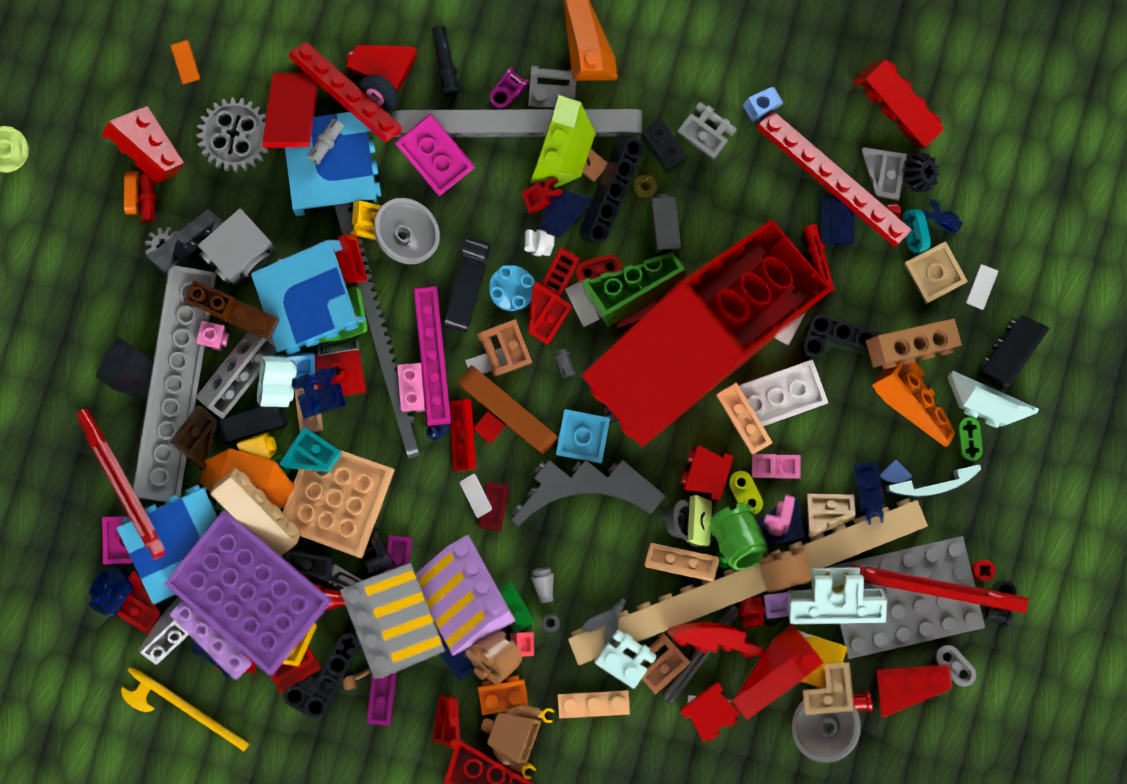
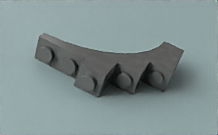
M550 460L546 464L542 461L534 471L537 474L534 479L541 485L539 488L534 486L526 495L529 500L524 506L519 504L511 513L514 516L512 522L519 527L530 515L543 506L563 497L578 494H603L617 497L636 505L649 515L652 514L666 496L623 460L620 464L615 462L607 471L610 474L608 478L587 460L583 464L578 462L571 470L573 474L571 478Z

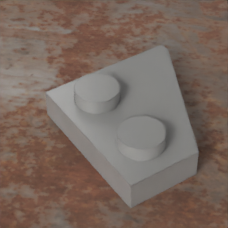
M863 147V157L876 197L899 201L904 172L901 170L905 168L904 161H906L907 154Z

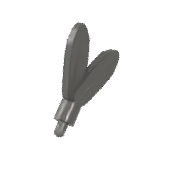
M622 598L619 603L616 602L611 610L589 619L584 624L583 631L593 632L605 626V645L607 642L614 645L616 640L612 637L616 630H618V615L624 608L622 605L625 603V599Z

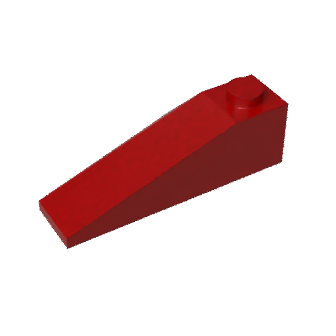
M791 624L773 638L732 702L745 719L748 720L806 678L824 662L809 642Z

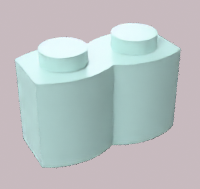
M262 356L257 388V402L260 406L288 407L289 401L293 400L294 389L291 386L292 378L296 377V365L293 364L290 357Z

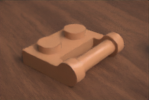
M516 319L477 334L479 341L483 343L493 369L491 371L493 378L532 364ZM495 335L498 337L508 363L507 365L501 366L491 341V337Z
M663 632L657 636L658 639L649 648L654 654L664 645L669 650L647 668L646 673L641 678L655 695L690 664V661ZM644 659L640 664L643 665L647 660Z

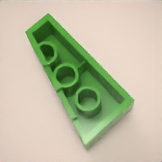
M671 252L645 260L640 265L623 267L621 271L611 274L607 272L601 274V277L592 280L590 278L582 280V286L585 295L606 326L610 327L672 291L681 281L686 279V272L678 258Z

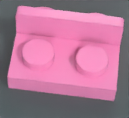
M421 363L398 365L401 410L403 412H426Z
M785 496L784 502L779 501L777 517L766 515L764 529L768 530L769 534L774 536L787 535L795 497Z

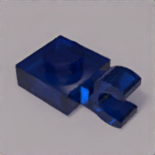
M930 200L928 204L934 208V212L930 213L924 210L925 217L934 220L937 225L952 234L958 232L963 222L959 221V217L950 211H947V213L941 212L938 202Z

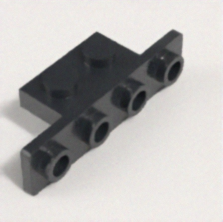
M207 209L148 255L147 261L162 273H166L184 257L191 254L224 221Z

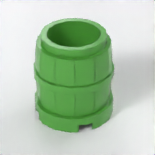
M740 503L736 504V509L730 510L729 507L722 509L709 521L711 524L709 528L712 535L716 537L720 552L729 566L735 570H745L759 564V559L767 556L768 550L762 528L759 527L755 520L752 507L748 504Z

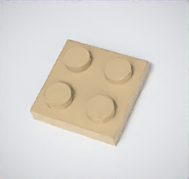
M946 241L904 263L925 304L968 282Z

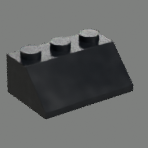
M1023 315L1016 319L1012 318L1005 327L1007 332L1004 337L999 336L992 345L994 351L990 357L986 355L980 362L979 367L981 370L978 375L1000 390L1010 386L1050 328Z

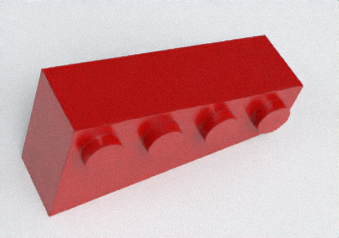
M461 740L460 748H454L444 784H532Z

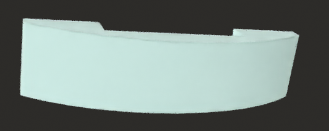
M980 465L955 470L953 471L955 478L953 481L914 489L911 480L886 486V491L909 497L942 493L964 484L981 470Z

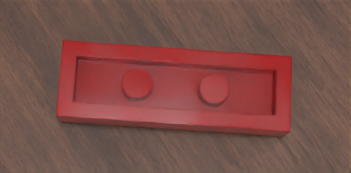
M471 399L451 401L449 406L453 471L476 469Z

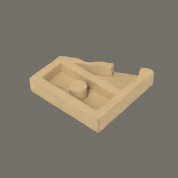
M807 494L809 537L854 520V495Z

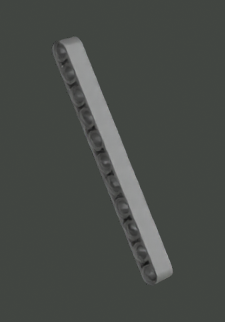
M554 109L397 110L392 112V118L402 126L401 133L395 137H402L430 113L450 137H545ZM584 109L596 132L595 136H639L642 134L641 110Z

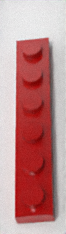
M305 42L290 51L289 58L384 143L401 133L402 126L309 43Z

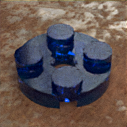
M111 567V570L108 572L102 571L99 573L90 587L89 594L92 595V602L89 601V605L94 611L103 615H116L127 596L133 590V583L129 581L128 575L115 567Z

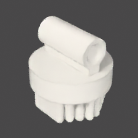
M533 230L525 231V251L539 257L541 255H551L554 247V236L548 235L546 231L537 230L536 232Z

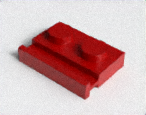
M308 645L299 666L282 663L276 672L270 676L281 693L322 668Z

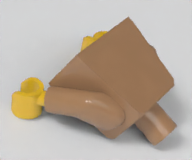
M520 705L507 709L505 714L498 713L495 721L485 718L481 731L490 734L488 745L493 748V754L499 763L517 773L519 771L522 772L525 779H531L530 775L525 774V770L531 768L536 771L534 765L527 762L541 721L537 719L541 718L543 722L551 723L553 722L552 720L545 719V713L547 711H554L549 708L540 711V708Z

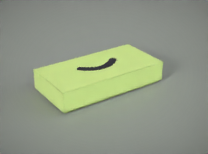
M697 495L690 496L688 542L702 547L710 546L711 530L709 525L711 526L709 521L712 512L711 500Z

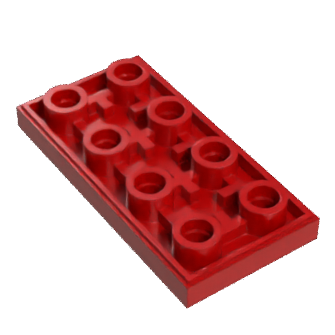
M273 73L262 141L264 148L310 147L318 83L307 73Z

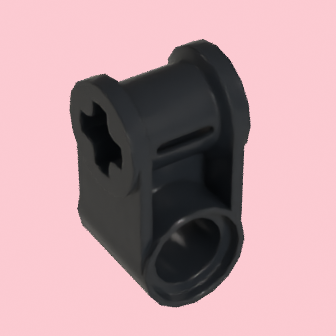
M999 580L991 588V590L999 592L1000 587L1006 585L1009 589V594H1017L1016 587L1008 581ZM986 606L984 621H994L1009 627L1013 611ZM996 612V613H1000V614H1003V615H1002V616H999V615H995L994 613Z

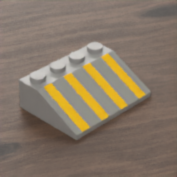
M412 563L365 579L340 590L374 679L384 678L446 651Z

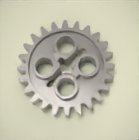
M232 97L230 104L225 99H222V106L213 103L215 110L212 111L207 108L206 111L209 116H201L205 124L197 126L203 131V133L196 134L198 139L203 140L198 143V146L206 148L202 152L203 156L210 155L208 162L211 164L216 161L215 166L218 169L224 164L226 172L230 170L231 166L235 173H238L239 166H242L247 171V164L249 163L256 167L255 159L263 161L260 155L261 152L269 153L262 144L266 114L259 115L261 108L258 106L253 109L254 104L252 101L245 105L244 98H241L239 103H236L235 98ZM237 116H241L236 128ZM225 117L232 118L228 126L221 125V120ZM246 122H253L254 127L250 131H244V124ZM237 130L239 136H235L233 140L230 134H234ZM219 139L226 140V145L223 148L215 147ZM233 143V152L228 154ZM241 144L249 145L248 151L245 153H239L238 147Z

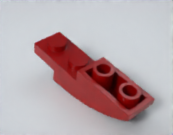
M693 622L668 628L667 631L673 638V642L682 646H686L687 643L694 645V649L702 653H707L708 650L716 653L719 647L729 652L732 649L738 650L740 655L752 659L753 656L761 658L765 650L757 643L745 640L747 633L741 628L728 624Z

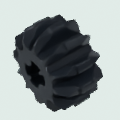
M926 153L912 154L904 161L905 168L901 171L904 172L902 180L907 181L906 188H910L915 192H925L932 190L933 186L938 184L936 177L940 176L937 173L939 165H935V158L930 157Z

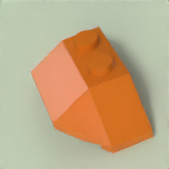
M231 448L204 461L206 463V470H202L200 483L211 492L215 483L236 467L240 472L248 476L256 489L263 491L266 499L272 505L278 508L285 507L287 499L294 489L293 482L289 480L276 461Z

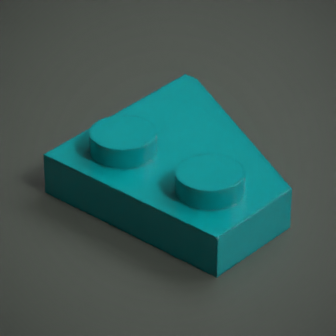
M304 427L279 465L290 469L331 472L343 452Z

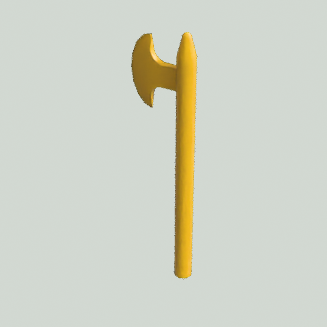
M131 667L128 668L130 674L141 682L135 691H129L124 687L121 688L122 697L131 707L142 712L154 710L155 708L146 700L149 691L153 690L241 750L245 751L249 746L248 742L142 671Z

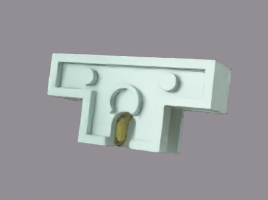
M812 568L813 580L811 590H788L787 613L790 624L886 622L887 600L882 589H863V576L860 575V568Z

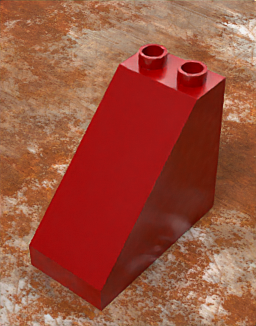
M772 219L681 281L581 376L590 385L592 395L598 401L605 403L620 421V427L628 437L635 439L643 447L818 303L832 289Z

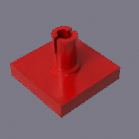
M359 349L318 356V353L314 354L315 372L321 401L367 393Z

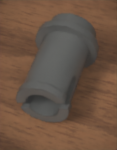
M566 348L553 352L555 356L553 360L556 359L561 378L575 375L576 373L569 357L571 353Z
M546 614L541 621L542 628L546 632L556 631L560 625L559 618L555 614ZM547 619H554L555 625L548 627L546 625Z

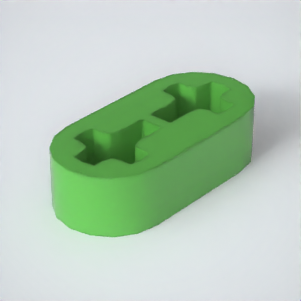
M967 417L958 423L957 432L960 455L964 460L972 462L981 457L983 447L979 422L973 417ZM967 422L971 426L974 425V430L970 432L971 438L968 437V431L963 430V426L967 425ZM969 441L972 443V448L977 449V453H974L973 457L965 451L969 448Z

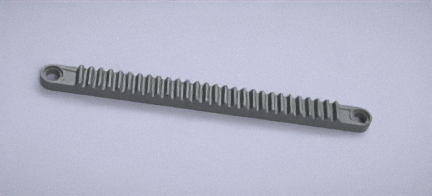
M349 203L334 205L342 234L351 235L354 227L352 224V205ZM357 236L368 280L357 283L360 288L363 306L408 459L420 456L411 425L415 419L409 416L412 411L403 412L401 410L397 372L398 363H394L397 357L395 354H391L394 351L393 346L388 345L392 340L390 336H386L389 333L387 327H384L387 323L384 318H381L384 316V313L379 309L381 303L377 301L379 298L377 292H374L376 286L374 283H371L374 279L369 274L371 269L367 265L369 263L367 257L364 256L366 254V251L362 248L364 244L359 239L360 236Z

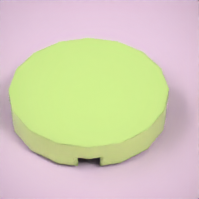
M1 126L0 172L9 173L24 165L28 158L29 146L27 139L21 132L13 127Z

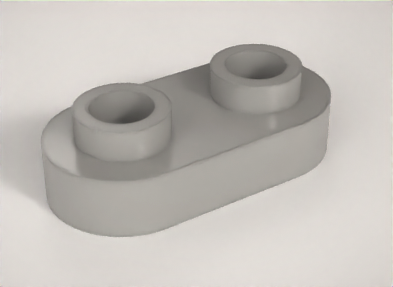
M944 645L937 649L935 653L936 663L938 665L951 664L952 681L955 684L966 687L974 683L976 679L974 667L955 647ZM946 652L950 654L949 661L943 660V655ZM961 670L966 671V677L964 679H961L959 677V672Z

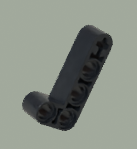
M470 237L466 238L462 251V261L444 327L467 333L491 246L489 242Z
M819 314L810 321L801 350L806 358L816 359L823 353L826 343L829 341L869 354L868 347L860 344L859 336L863 334L871 339L878 335H883V333L825 314ZM815 321H823L826 325L825 331L816 330L814 326ZM837 328H845L848 333L847 338L842 339L838 337ZM809 342H815L818 345V353L809 352L807 348Z
M354 633L342 635L335 645L313 690L310 691L300 685L291 686L284 693L285 703L311 718L323 716L329 709L360 649L361 643L358 635ZM352 637V643L355 644V647L349 648L346 654L350 655V658L344 654H339L338 650L343 652L347 644L344 643V640ZM341 658L344 661L345 666L342 671H336L333 668L332 663L334 659ZM325 679L333 682L334 687L331 692H325L322 689V682ZM294 689L298 690L302 696L298 703L290 699V692ZM314 700L322 704V711L320 713H314L311 710V703Z

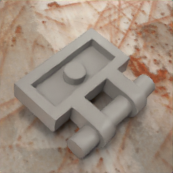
M700 102L695 110L702 115L697 118L691 113L679 128L677 134L714 160L728 142L722 136V133L725 131L733 136L737 129L730 124L731 121L727 118L723 119L713 112L714 109L712 107H707ZM709 119L714 124H716L718 128L714 130L710 126L705 124V122Z

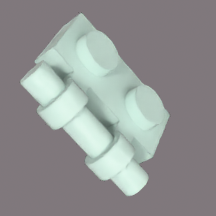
M616 630L612 638L619 642L615 647L607 642L594 662L635 689L647 671V668L640 663L644 659L653 663L657 655L652 653L646 645L641 646L632 640L633 637L628 633L623 634ZM626 648H629L630 650L635 652L636 655L634 656V658H631L623 651Z

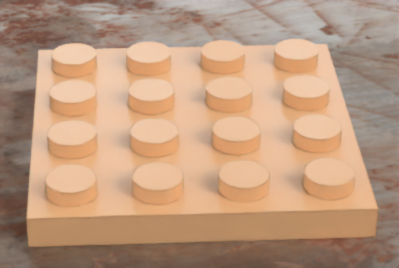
M341 451L343 454L331 472L298 470L293 483L294 489L287 499L282 514L289 522L297 526L301 533L300 536L362 558L395 469Z

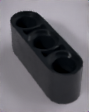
M264 406L221 419L217 424L223 444H229L249 436L283 428L288 425L283 407Z

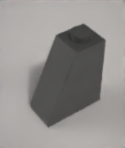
M669 194L656 195V198L651 200L655 257L671 252L676 256L680 252L681 242L675 197H670Z

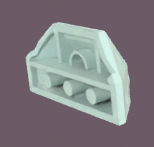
M952 371L947 376L959 408L965 410L964 414L973 418L978 416L986 419L985 423L992 427L998 428L999 426L1010 424L1036 414L1039 408L958 372Z

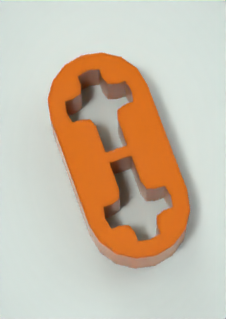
M126 171L124 177L125 214L137 215L140 208V202L138 201V195H140L139 172Z

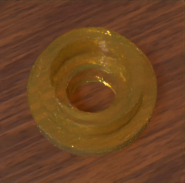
M641 175L635 180L634 190L638 196L648 198L656 192L657 183L652 176ZM643 183L649 184L650 188L648 190H643L641 188V185Z

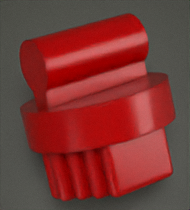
M749 597L742 600L741 608H739V617L743 618V627L747 629L764 625L763 617L766 615V610L763 606L762 598Z

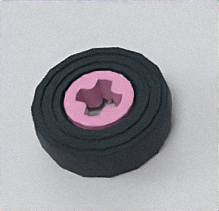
M369 75L359 84L358 88L387 113L396 106L398 101L396 90L384 77Z

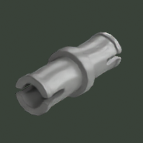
M332 118L324 132L316 138L317 142L307 155V158L319 165L327 151L335 145L334 141L344 128V125Z

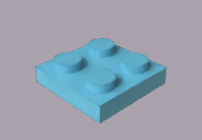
M564 409L556 456L602 464L610 418Z

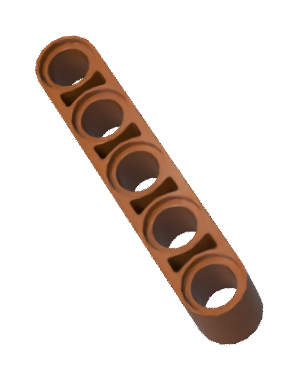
M471 365L456 382L463 390L543 456L558 439L550 429L474 366Z

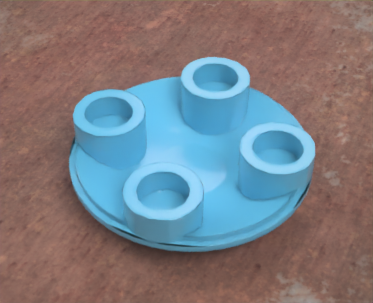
M515 265L502 266L490 279V297L503 310H521L531 302L534 278L522 267Z

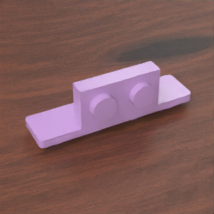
M182 601L170 613V616L233 679H238L252 664L237 646L185 601Z

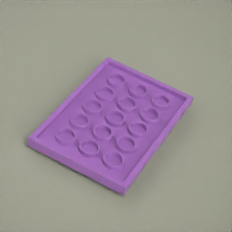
M227 510L222 511L164 583L269 675H273L333 601L258 536L239 523Z

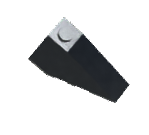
M118 336L104 355L96 377L115 391L147 400L153 360Z

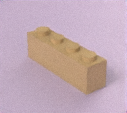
M235 467L215 483L210 494L239 523L258 536L280 556L297 544L301 534L297 526L289 522L283 516L281 510L266 499L263 491L253 486L245 473L240 472Z

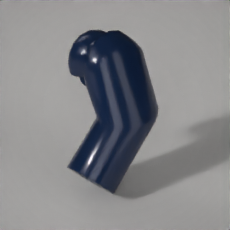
M450 424L429 426L426 430L427 437L432 440L440 439L450 430Z

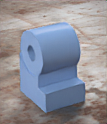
M771 87L749 97L744 102L743 107L751 121L754 122L780 107L783 101L776 89Z

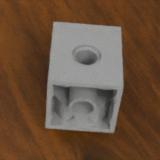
M241 208L198 245L202 250L199 253L212 268L215 265L218 267L215 272L227 285L232 282L235 286L246 277L251 276V273L260 270L277 250Z

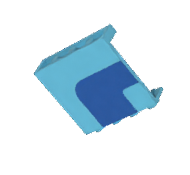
M346 112L314 117L310 147L285 148L292 208L295 216L305 215L304 209L351 203L359 200L373 199L374 204L378 205L377 197L381 196L380 183H375L374 175L378 174L377 161H372L371 154L375 153L374 139H369L368 131L371 130L352 113ZM334 118L336 121H340L344 128L335 139L333 148L327 151L321 163L317 165L315 162L310 161L307 155L316 144L318 135L324 132L330 120Z
M339 240L324 241L251 273L263 311L280 319L272 335L277 352H287V355L301 351L300 347L304 345L306 347L317 345L320 343L319 339L324 337L326 339L334 338L339 335L338 331L356 329L359 327L358 323L366 320L365 317L355 316L335 256V252L342 250Z
M196 485L186 490L187 495L180 498L174 495L164 500L165 505L157 508L154 504L144 509L165 549L164 556L153 560L129 516L121 519L122 524L117 527L153 604L175 595L164 583L218 518L206 493V486L200 488L199 485Z

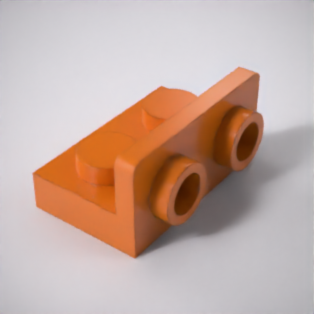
M519 675L506 677V682L499 683L498 685L489 680L482 681V686L477 687L482 715L504 712L509 708L520 705L529 706L525 679L520 680Z

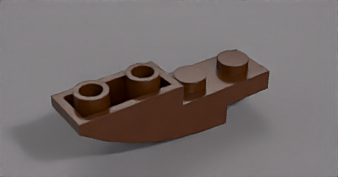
M193 280L183 300L218 319L269 341L280 319L238 301L230 295Z

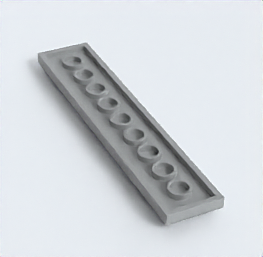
M175 265L168 270L132 487L137 498L164 501L174 495L180 498L186 456L169 441L195 408L204 345L197 344V337L201 322H209L210 315L183 300L193 280L214 288L215 272Z

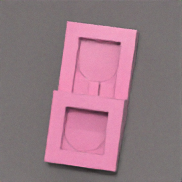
M753 454L752 478L801 479V455Z

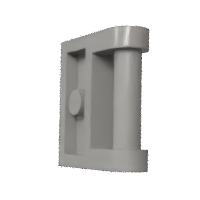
M531 66L528 108L554 109L558 95L575 100L576 81H573L572 69L565 71L539 69L538 66ZM538 78L569 80V86L537 84Z

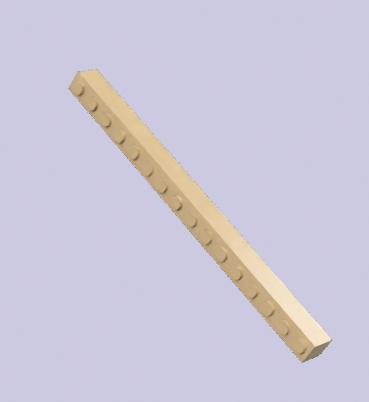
M910 498L897 502V508L889 510L887 506L875 511L876 516L868 519L866 515L853 520L854 525L846 528L845 524L832 528L833 533L824 536L822 532L810 537L811 542L803 545L802 541H799L788 547L790 550L804 547L812 573V568L827 567L925 528L928 525L918 500L911 502ZM780 549L767 554V557L780 553ZM760 563L745 570L731 568L723 572L725 576L718 579L715 578L714 582L701 580L703 583L701 586L694 588L693 584L680 589L681 594L672 597V594L668 593L658 597L659 602L650 605L648 601L636 606L638 611L629 614L628 610L620 612L618 615V630L623 634L628 633L633 637L632 640L639 642L664 632L668 628L684 624L767 591ZM605 626L593 632H585L583 628L571 632L572 637L568 638L578 665L596 659L605 647ZM616 640L613 646L616 647L619 642Z

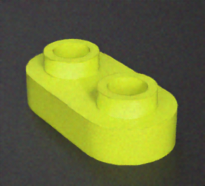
M737 471L732 474L729 479V487L737 504H747L749 499H753L756 505L752 510L754 514H758L763 507V500L752 477L745 471ZM739 478L745 480L744 487L738 486L737 480Z

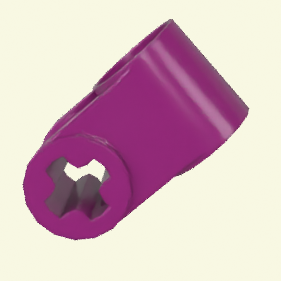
M510 67L490 93L491 108L493 110H508L516 98L524 92L530 81L522 79ZM503 96L506 98V102L498 104L494 101V98Z

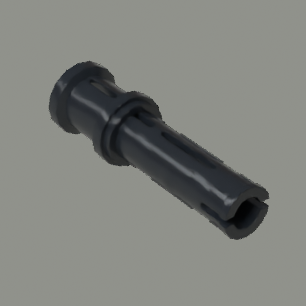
M435 26L432 28L440 68L437 75L441 78L443 89L441 95L443 97L455 96L461 93V88L458 87L456 75L458 71L453 66L446 26Z

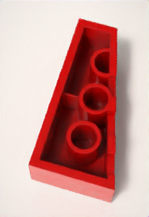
M885 59L871 62L852 82L857 87L861 84L867 90L865 95L871 101L874 100L883 106L881 112L892 121L896 120L898 122L896 127L917 148L926 147L945 129L940 124L942 122L938 115L928 110L926 101L911 90L912 85L910 82L900 77L897 73V67L891 61Z

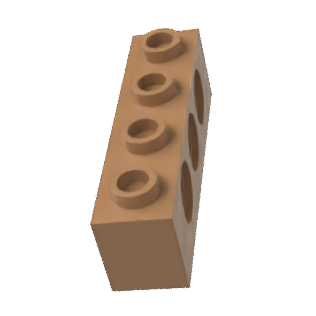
M955 318L878 335L866 340L873 368L883 366V369L897 366L896 362L902 361L903 365L916 362L917 357H921L922 361L935 357V353L939 352L941 356L954 353L953 348L962 346Z

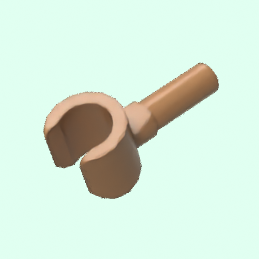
M370 667L358 674L345 677L343 679L344 689L357 688L356 680L372 673Z

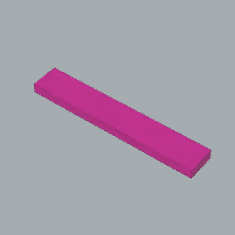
M437 286L415 288L414 297L428 426L450 424L451 415Z

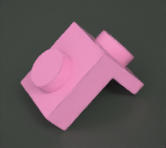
M202 321L197 344L222 351L223 346L227 347L230 333L226 332L227 328L223 325Z

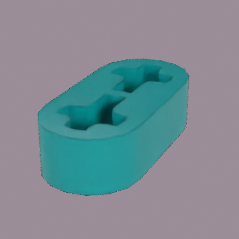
M920 209L905 211L902 220L912 229L906 236L909 249L914 253L927 251L931 241L924 212Z

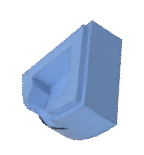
M894 460L879 477L887 482L900 483L910 479L912 475L897 460Z

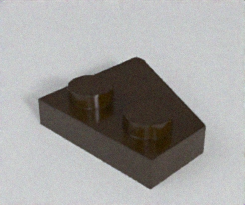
M197 406L169 442L200 470L205 471L206 463L204 461L207 458L208 449L211 450L212 437L216 431L218 420L202 406Z

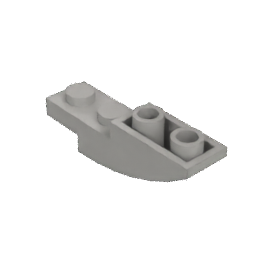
M180 597L160 617L139 649V652L155 665L189 635L170 616V613L183 601Z

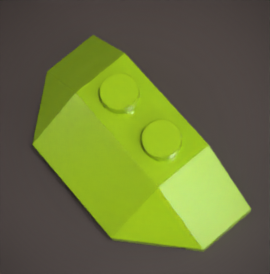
M558 95L530 183L543 182L545 184L548 179H558L559 182L554 184V189L582 176L596 132L580 101Z

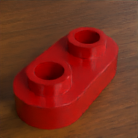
M614 255L598 257L580 263L576 270V276L578 281L582 283V280L588 278L592 280L601 277V274L607 272L611 274L621 271L622 264L619 258ZM607 264H612L614 266V270L607 271L605 266ZM590 270L592 276L587 278L583 275V272Z

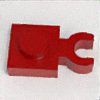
M548 179L545 184L538 182L521 192L529 213L534 214L552 204L550 197H558L563 193L560 189L553 190L554 184L559 182L558 179Z

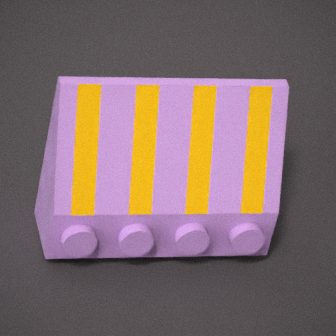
M468 535L448 545L416 573L432 617L453 656L515 621Z

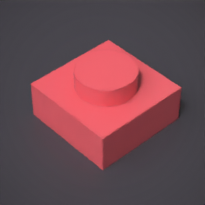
M534 632L510 633V642L513 640L522 657L534 656Z

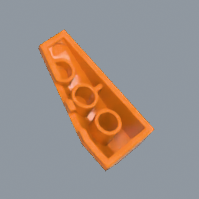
M563 0L573 81L617 80L615 56L590 1Z
M902 361L896 362L897 366L882 370L872 384L876 393L889 406L944 447L948 446L955 435V431L943 408L937 407L933 395H935L933 389H928L922 377L925 374L919 364L913 362L903 365Z

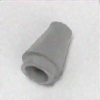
M545 567L532 570L533 576H531L540 603L554 601V573H551V568Z

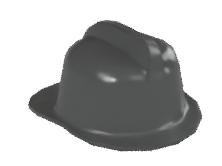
M680 500L676 503L675 507L663 513L661 517L665 521L666 529L671 536L683 538L687 541L689 503L686 500ZM688 542L690 545L694 547H702L697 544Z

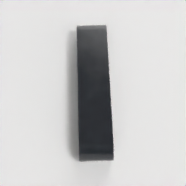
M620 138L616 141L580 227V236L585 242L603 243L608 238L643 153V143L640 139ZM620 165L622 167L621 173L619 172ZM611 186L613 187V193H612V194L610 193V188H611ZM602 207H604V214H603V216H602V213H601ZM595 228L596 233H595V236L593 237V233H592V232H593V229Z

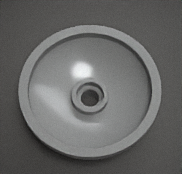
M407 198L390 200L378 210L374 218L373 228L377 243L389 257L404 264L424 262L434 254L438 247L440 232L436 219L425 206L417 201Z
M803 700L793 716L792 734L799 750L814 761L829 763L844 758L853 750L860 735V717L855 706L854 711L805 715ZM833 724L835 729L833 732H830L829 727Z

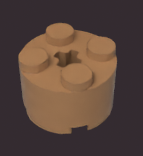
M804 547L759 559L764 582L769 592L813 580Z
M501 630L475 642L465 651L475 667V675L481 680L486 678L497 685L517 669L522 662V656L513 640L509 643L504 638L506 634Z

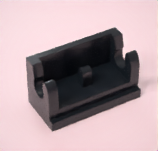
M376 524L373 527L362 557L370 577L394 566Z

